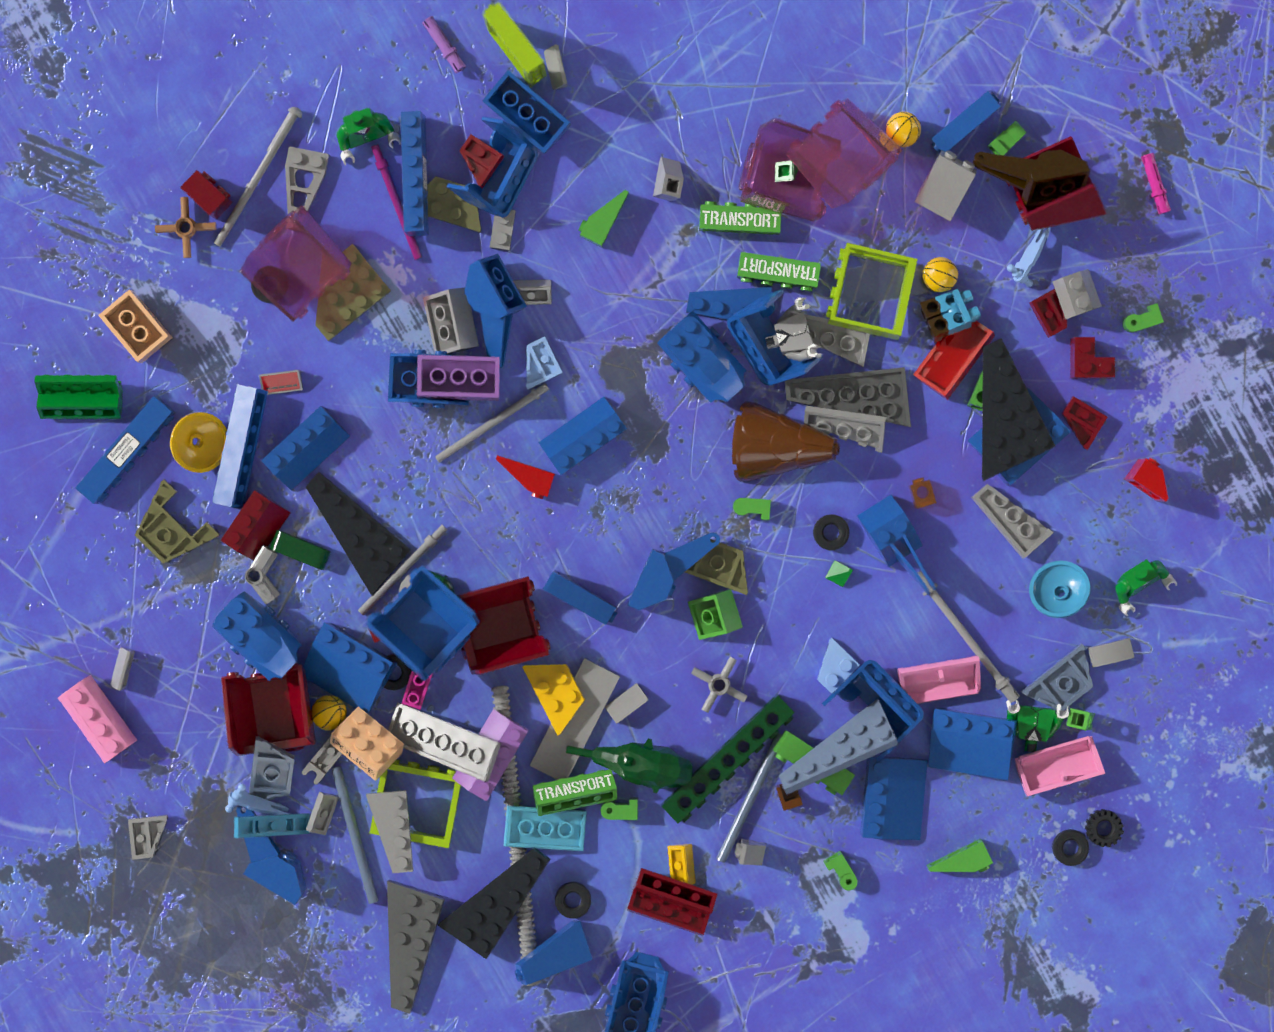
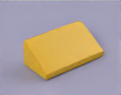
M692 844L669 845L670 878L690 885L695 884Z

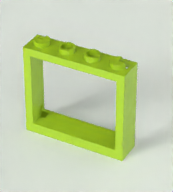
M499 2L488 5L489 7L482 14L487 31L530 88L547 76L544 61Z
M846 243L845 248L840 249L838 260H841L840 268H836L834 279H837L836 287L832 286L830 298L833 299L832 306L828 305L826 317L829 318L828 324L899 340L903 330L918 259ZM850 255L905 268L892 330L836 317Z
M396 759L388 768L389 770L455 782L445 836L410 830L412 842L449 848L461 785L452 779L456 771L454 769H448L447 772L440 771V767L428 765V768L420 767V763L408 761V764L400 763L399 759ZM388 769L380 776L377 793L384 792ZM372 817L369 834L379 835L374 817Z

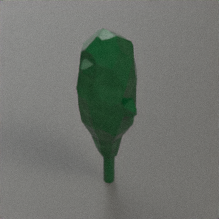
M649 738L645 744L632 742L618 747H596L594 750L567 746L566 749L567 754L592 758L594 763L614 771L624 780L636 785L652 788L653 793H658L659 789L687 785L692 778L693 768L689 760L669 747L653 745L652 739Z

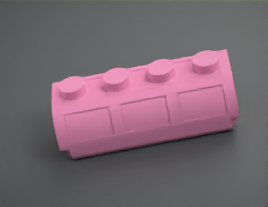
M978 655L897 669L899 686L917 704L979 694L981 689L980 659Z
M91 675L58 697V700L65 707L104 764L137 741L134 734Z
M1086 736L1015 758L1016 769L1027 797L1105 774L1092 736Z

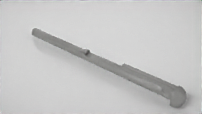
M291 107L288 109L289 113L266 150L268 151L251 181L247 183L245 191L214 241V244L219 247L222 246L297 117L302 118V112L299 108Z

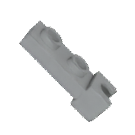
M331 736L302 771L303 775H306L309 771L316 772L315 785L319 784L342 755L340 751L330 744Z

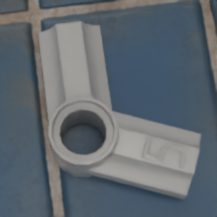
M263 545L250 568L246 571L245 579L267 605L280 595L266 575L278 553ZM252 570L260 573L259 580L255 581L250 577Z

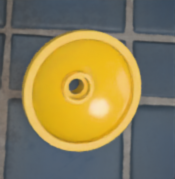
M195 412L183 417L175 425L170 438V448L176 462L184 469L196 473L208 472L219 466L226 439L227 429L225 425L214 415L204 412ZM197 438V443L194 445L193 439Z

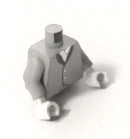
M797 298L795 304L786 310L777 320V324L774 325L777 335L765 338L768 349L780 346L782 355L799 362L822 356V354L816 353V350L821 348V346L813 345L804 311L801 312L810 308L809 304L804 306L802 304L806 298Z

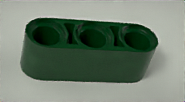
M280 530L276 531L270 549L320 570H324L331 551Z

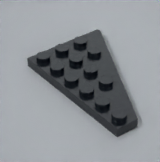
M1002 338L983 347V482L1056 447Z

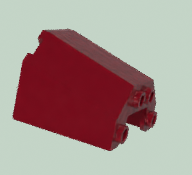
M1070 136L1024 158L1037 160L1041 153L1055 150H1063L1080 159L1081 156L1073 137ZM1088 177L1086 186L1053 202L1025 207L1021 198L1023 190L1013 186L1019 199L1015 203L1025 225H1030L1032 231L1101 217L1107 214L1090 177Z
M529 576L456 595L475 612L480 621L478 626L469 634L471 636L469 641L461 648L464 660L467 659L471 674H483L549 655V640L545 639L542 635L539 636L540 624L534 617V602L529 598L532 596V592L535 591L534 583L529 579Z
M295 663L282 679L272 678L270 681L261 673H255L250 675L251 677L245 678L239 675V672L227 673V676L221 677L228 749L236 756L254 754L256 736L287 752L304 749L303 746L316 744L306 673L302 665Z

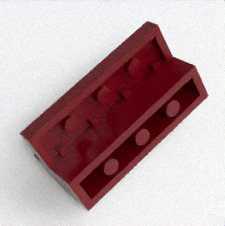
M641 868L632 890L627 911L703 936L718 894Z

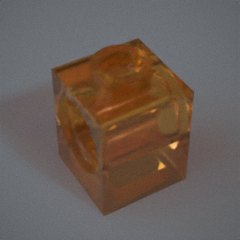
M924 477L912 480L913 484L908 485L915 509L936 503L930 480L924 481ZM921 486L927 491L924 498H920L917 495V489Z

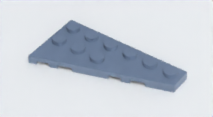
M878 698L779 775L786 794L898 745Z

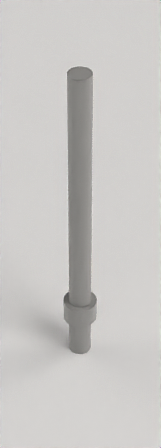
M441 525L432 535L429 534L424 539L425 542L358 611L364 616L430 548H433L438 543L437 540L448 529Z

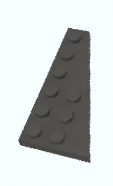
M905 367L784 381L786 400L826 409L886 417V422L911 427Z
M388 880L391 1008L410 1014L413 1010L445 898Z

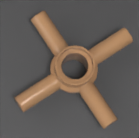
M180 197L181 218L175 224L155 225V233L176 232L182 238L183 258H191L190 238L195 235L196 231L217 230L216 222L196 223L189 217L188 197ZM184 223L190 224V230L187 233H183L181 230Z

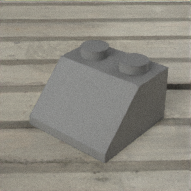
M1089 269L1052 281L1065 319L1102 307Z

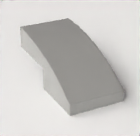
M1130 638L1088 648L1092 667L1134 658Z

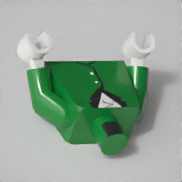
M366 108L354 111L350 115L343 117V124L338 129L336 136L340 150L343 151L341 159L344 165H346L345 160L347 158H351L352 162H355L352 152L348 150L349 148H355L384 137L387 134L391 148H394L392 142L394 140L398 141L401 145L399 134L393 132L394 128L385 114Z
M1146 559L1122 574L1117 581L1115 590L1121 603L1119 609L1126 616H1128L1127 612L1129 610L1134 613L1135 607L1129 602V598L1160 578L1167 590H1170L1168 586L1171 583H1175L1177 586V582L1169 574L1161 561L1149 562Z
M1016 700L1014 705H1010V701H1006L1008 708L1006 719L1017 720L1015 735L1018 739H1025L1024 751L1028 752L1036 751L1037 741L1047 742L1048 738H1051L1060 728L1064 718L1069 716V707L1067 706L1066 710L1061 711V704L1057 705V712L1055 713L1056 710L1052 708L1019 705L1018 700Z

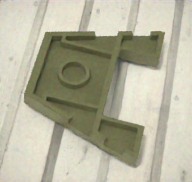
M165 479L161 481L160 487L135 533V536L163 564L220 535L209 522H206L192 536L163 507L177 493Z

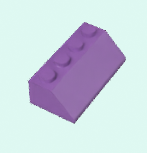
M418 355L417 399L498 401L500 357Z
M493 709L479 732L480 735L501 743L489 781H482L458 770L452 779L471 793L487 801L528 733V729Z

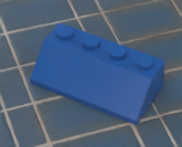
M509 70L482 100L483 103L544 154L571 126V123Z
M602 397L538 443L560 475H563L623 433L627 428L606 398Z
M320 406L261 461L292 491L340 447L350 435L323 406Z

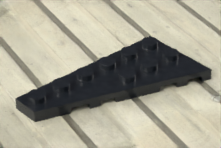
M318 472L306 486V489L372 596L411 549L323 474Z
M533 848L437 925L487 959L551 859L536 848Z

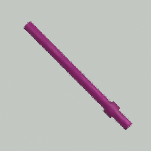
M379 144L371 147L377 161L375 164L377 170L382 174L404 231L403 206L389 173L387 159H384ZM404 232L414 260L422 258L415 237L408 236Z

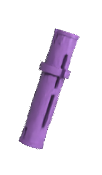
M430 16L425 19L422 24L443 53L442 57L447 59L455 73L464 70L463 68H466V65L457 54L456 47L451 45L434 17Z

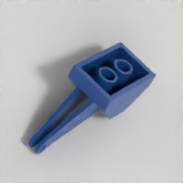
M499 254L479 259L469 265L464 293L469 305L472 306L474 311L481 314L487 357H500V368H502L505 363L513 314L526 308L527 305Z
M888 495L856 516L887 567L899 561L927 595L930 594L922 578L904 558L912 554L926 581L933 591L936 590L934 583L927 575L914 552L923 545L913 525L892 495Z
M714 532L706 534L664 554L652 549L630 597L628 606L641 610L666 600L667 596L672 597L676 588L673 585L674 580L720 543L719 535ZM715 537L716 541L711 542L710 538Z
M238 805L236 808L238 817L257 816L254 811L247 808L246 812H243L242 806ZM271 836L244 838L251 862L243 874L296 905L307 889L301 863L296 859L297 856L290 851H280Z

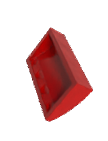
M978 321L972 322L970 328L943 337L941 341L935 344L913 375L948 400L983 353V347L990 344L995 337L994 332Z

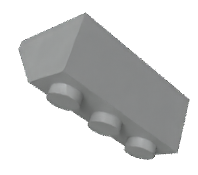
M465 288L448 289L423 297L434 353L435 351H447V354L479 347L471 306L464 293Z

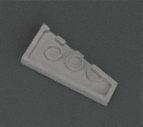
M805 314L814 345H819L833 354L864 367L870 337L869 333L828 324L829 319Z
M806 406L804 424H808L826 434H836L845 441L847 439L856 441L858 445L863 447L867 445L876 448L875 451L882 453L886 417Z
M407 790L367 793L366 797L392 873L413 872Z

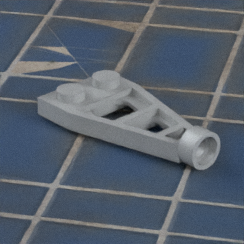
M289 147L285 164L288 209L287 229L302 231L303 222L326 175L329 154ZM298 170L313 173L314 177L309 187L301 188L296 185L295 174ZM295 192L307 194L304 207L298 208L294 206Z

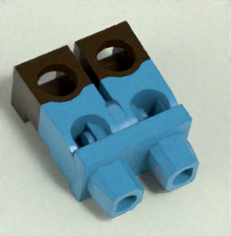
M956 289L920 302L921 314L934 343L941 341L943 337L970 328L972 322L981 318L977 306L968 310L965 306L973 302L970 290L959 292Z

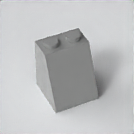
M942 150L919 189L915 202L951 221L976 175L977 169L974 168L975 165L969 161L964 160L963 162L957 159V155L953 152Z

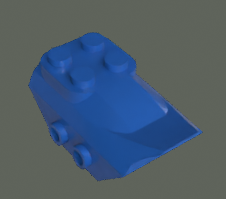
M692 311L663 336L657 344L672 361L670 365L677 373L681 371L686 376L684 381L691 388L695 386L710 403L714 400L728 402L745 387L744 373L747 370L732 355L733 349L728 343H722L718 339L719 333L713 327L709 329L698 315Z
M414 350V353H390L388 402L412 403V407H424V404H432V408H444L445 405L469 406L470 400L417 399L418 355H454H447V351H435V354H426L427 350Z
M244 591L225 606L215 618L212 627L231 644L229 648L237 655L241 654L245 658L243 661L250 668L255 667L268 681L272 678L282 679L297 662V651L302 645L289 630L290 625L285 620H279L274 616L276 612L267 605L265 607Z
M635 952L629 959L622 960L616 985L612 984L610 996L613 997L611 1005L607 1004L605 1016L608 1017L605 1032H656V1029H660L663 1017L659 1016L661 1009L665 1010L667 997H664L669 971L664 970L659 957Z

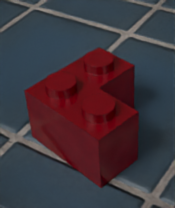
M1073 337L1070 339V379L1115 378V357H1095V337Z

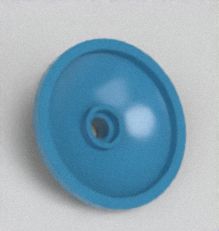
M1054 561L1042 566L1032 577L1029 586L1030 598L1035 608L1042 614L1052 618H1066L1079 612L1086 605L1091 590L1088 576L1084 570L1068 561ZM1063 592L1065 593V595L1063 597H1059V593Z

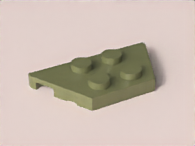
M435 176L427 185L428 217L481 233L478 207L465 202L447 188L448 183L464 187L466 185Z
M719 543L685 571V573L745 595L748 593L743 551L723 543Z

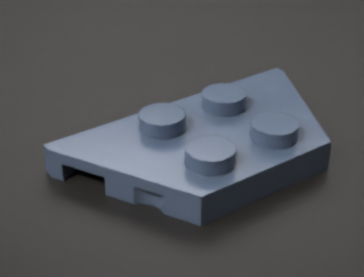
M1082 643L1021 692L1057 709L1058 704H1061V711H1064L1067 706L1069 707L1093 687L1085 655V646Z
M256 736L249 794L268 801L276 797L289 795L294 755Z

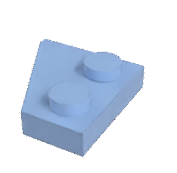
M545 336L527 345L526 387L528 390L563 373Z
M833 638L829 640L821 670L817 677V680L831 694L860 666Z

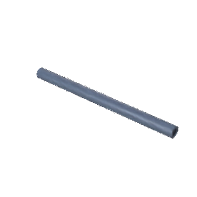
M780 733L774 737L716 857L720 862H726L776 758L777 753L773 751V748L782 736Z
M341 766L331 768L368 903L378 902V897Z

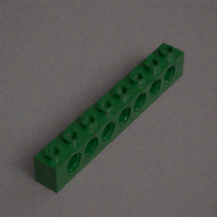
M776 694L692 774L691 781L687 785L678 787L662 802L661 807L677 824L681 821L683 823L692 816L690 812L695 807L699 809L707 801L705 798L710 793L714 795L721 788L719 785L721 782L730 780L735 775L734 770L739 765L741 767L746 765L750 760L749 756L753 752L758 753L765 746L763 742L768 738L770 740L779 733L778 728L782 724L786 726L793 720L794 717L792 715L794 711ZM771 713L778 715V720L774 724L767 722V717ZM756 727L763 729L764 732L761 737L753 736L752 732ZM741 741L749 743V748L746 751L738 749V744ZM732 755L735 758L734 763L731 765L724 764V757ZM718 769L720 776L716 779L710 778V770ZM697 783H703L706 788L703 792L698 793L694 790V786ZM682 797H689L691 803L686 807L682 806L679 803Z

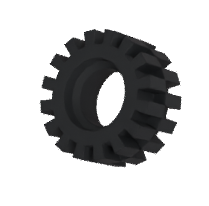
M1101 809V811L1096 810L1094 814L1091 813L1089 820H1086L1087 826H1085L1086 835L1089 839L1101 847H1111L1112 844H1117L1116 841L1121 840L1122 837L1120 836L1124 833L1122 830L1124 826L1121 823L1120 817L1112 811ZM1101 821H1109L1112 826L1111 832L1106 836L1099 835L1097 832V826Z

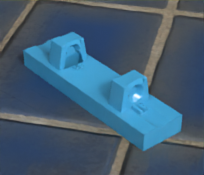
M310 814L234 817V838L310 834L306 830Z

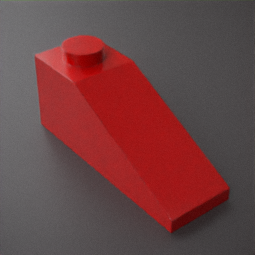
M497 455L496 460L528 491L532 492L531 496L543 499V496L548 497L555 476L554 473Z

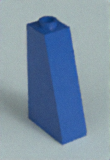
M991 90L987 91L931 138L933 140L932 146L938 153L942 150L945 152L951 150L999 110L1003 104Z
M556 571L552 572L543 588L548 593L605 625L608 622L612 623L617 615L614 605Z
M573 920L517 962L515 964L517 981L521 982V984L529 985L593 960L581 921Z

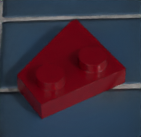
M470 134L459 150L475 177L477 184L483 189L504 156L472 134Z
M1055 289L1029 302L1048 338L1067 328V319H1065Z
M1074 396L1071 397L1062 412L1063 417L1085 450L1089 449L1108 418Z

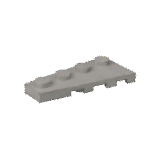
M986 484L971 497L1022 559L1026 558L1054 533L1049 528L1047 529L1041 525L1038 520L1026 514L1019 506L1010 502L1008 498L989 484Z

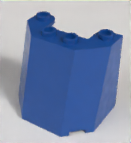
M422 565L410 573L409 582L411 585L408 588L404 587L399 592V597L394 602L386 605L384 613L381 611L373 612L367 618L365 625L419 678L425 681L433 672H439L469 641L471 637L469 634L478 626L480 621L475 612Z

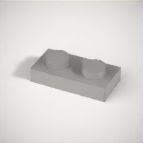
M511 210L506 217L494 215L490 248L510 251L516 210Z
M319 792L306 828L307 831L326 835L339 799L338 796Z

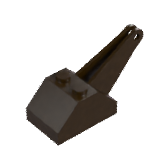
M1063 150L1046 151L1041 153L1037 160L977 152L973 160L975 168L1023 190L1021 198L1025 207L1050 203L1084 188L1090 174V168L1086 161Z

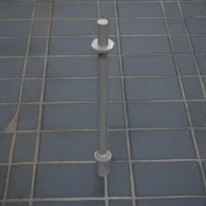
M921 570L917 572L928 587L931 598L996 680L995 687L997 690L1000 689L1010 703L1017 700L1020 694L1011 685L1010 679L1000 674L936 590L933 591Z

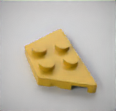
M567 664L524 665L522 668L556 734H562L569 721L572 720L576 711L585 701Z

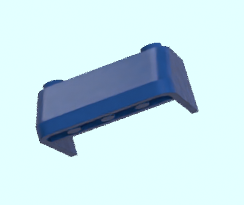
M483 116L481 120L493 129L489 140L490 147L501 153L504 158L483 189L474 183H468L465 187L448 183L447 188L475 207L498 217H506L509 215L538 158V150L536 146L505 120Z
M783 289L760 297L727 320L730 332L759 380L768 386L806 374L823 358L822 356L820 358L813 357L799 362L782 355L780 346L768 349L765 338L777 335L775 327L768 316L774 313L775 305L773 302L784 293Z
M874 660L865 661L822 703L825 706L837 694L846 702H851L859 696L868 706L878 698L898 744L924 717L922 708ZM896 746L883 751L875 760L879 762Z

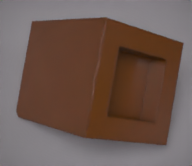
M782 784L775 786L783 811L803 805L798 790L786 794Z

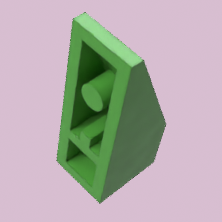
M624 190L589 216L587 221L583 220L578 230L581 232L580 237L602 248L629 195V191Z
M978 839L926 866L930 872H983L990 868L989 865L993 864V861L983 841Z

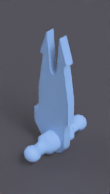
M1046 228L1045 231L1044 229L1038 230L1021 260L1015 266L1013 264L1007 266V270L1012 273L1013 279L1016 282L1025 283L1027 287L1033 285V281L1028 279V273L1032 266L1034 267L1046 238L1048 239L1051 228Z
M239 784L238 789L230 793L228 796L229 804L225 808L228 813H231L233 808L239 805L259 813L272 815L289 814L286 813L289 808L279 803L276 804L261 797L248 794L245 791L246 786L244 784Z

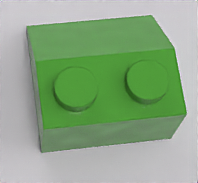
M732 589L688 601L699 640L727 634L743 628Z

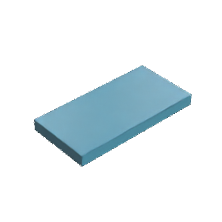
M507 805L503 846L583 851L587 811L571 809L538 816L536 807Z

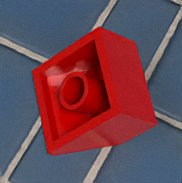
M1152 458L1138 459L1125 477V480L1157 502H1166L1168 500V493L1163 470L1159 468L1160 464Z

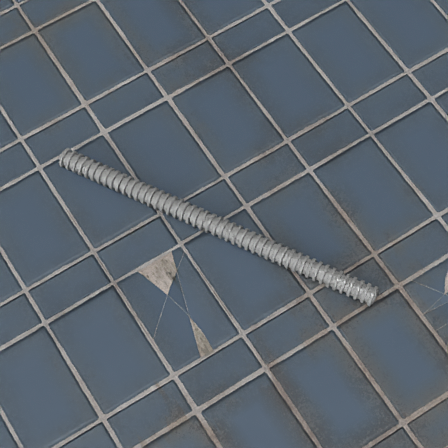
M497 686L491 688L493 692L492 698H494L492 703L495 704L493 709L510 718L512 712L509 711L511 705H509L510 699H508L510 694L507 693L509 687ZM516 755L513 756L501 776V779H503L501 784L504 785L502 791L505 793L503 794V798H505L503 802L506 804L504 810L506 811L507 805L522 806L519 803L521 802L519 798L521 794L518 792L520 786H518L519 780H517L519 775L516 774V771H518V768L515 766L517 765V761H515ZM509 847L511 848L509 850V854H511L510 860H512L510 866L525 855V852H527L526 848ZM531 892L516 913V916H518L516 920L519 923L517 928L520 929L518 935H520L519 941H521L519 947L522 948L520 950L522 954L521 959L536 949L535 946L537 945L535 941L536 935H534L536 930L533 929L535 923H533L534 917H532L534 911L531 910L533 908L531 904L532 898H530ZM541 980L526 986L538 985L539 983H541Z

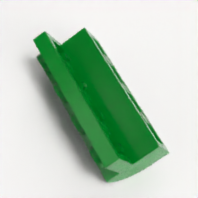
M35 375L34 383L38 392L36 408L40 419H121L123 390L122 383L118 381L117 375Z

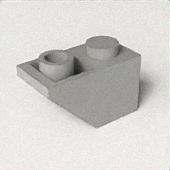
M660 157L653 197L668 201L680 199L684 177L679 161Z
M741 838V842L737 843L735 848V855L738 858L739 864L762 865L766 845L763 842Z

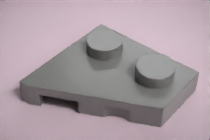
M168 815L128 819L132 860L154 857L168 820Z

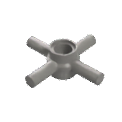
M729 657L721 674L711 676L696 667L693 668L691 674L707 682L711 691L702 707L703 711L709 713L717 696L726 693L743 703L745 702L747 695L731 687L728 679L737 661L733 657ZM718 679L725 682V686L721 690H716L713 686L714 682Z

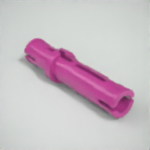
M1154 153L1142 156L1141 159L1152 191L1151 197L1154 198L1158 214L1171 211L1166 196L1167 190L1164 189Z

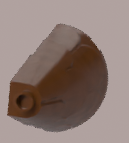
M745 401L740 407L742 414L736 417L732 441V464L737 466V470H734V475L738 481L749 482L799 468L806 469L836 460V455H839L840 444L837 443L838 439L808 424H802L756 402Z

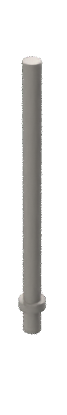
M545 383L537 389L533 388L531 393L436 455L435 458L439 463L533 400L540 399V396L547 392L549 388Z

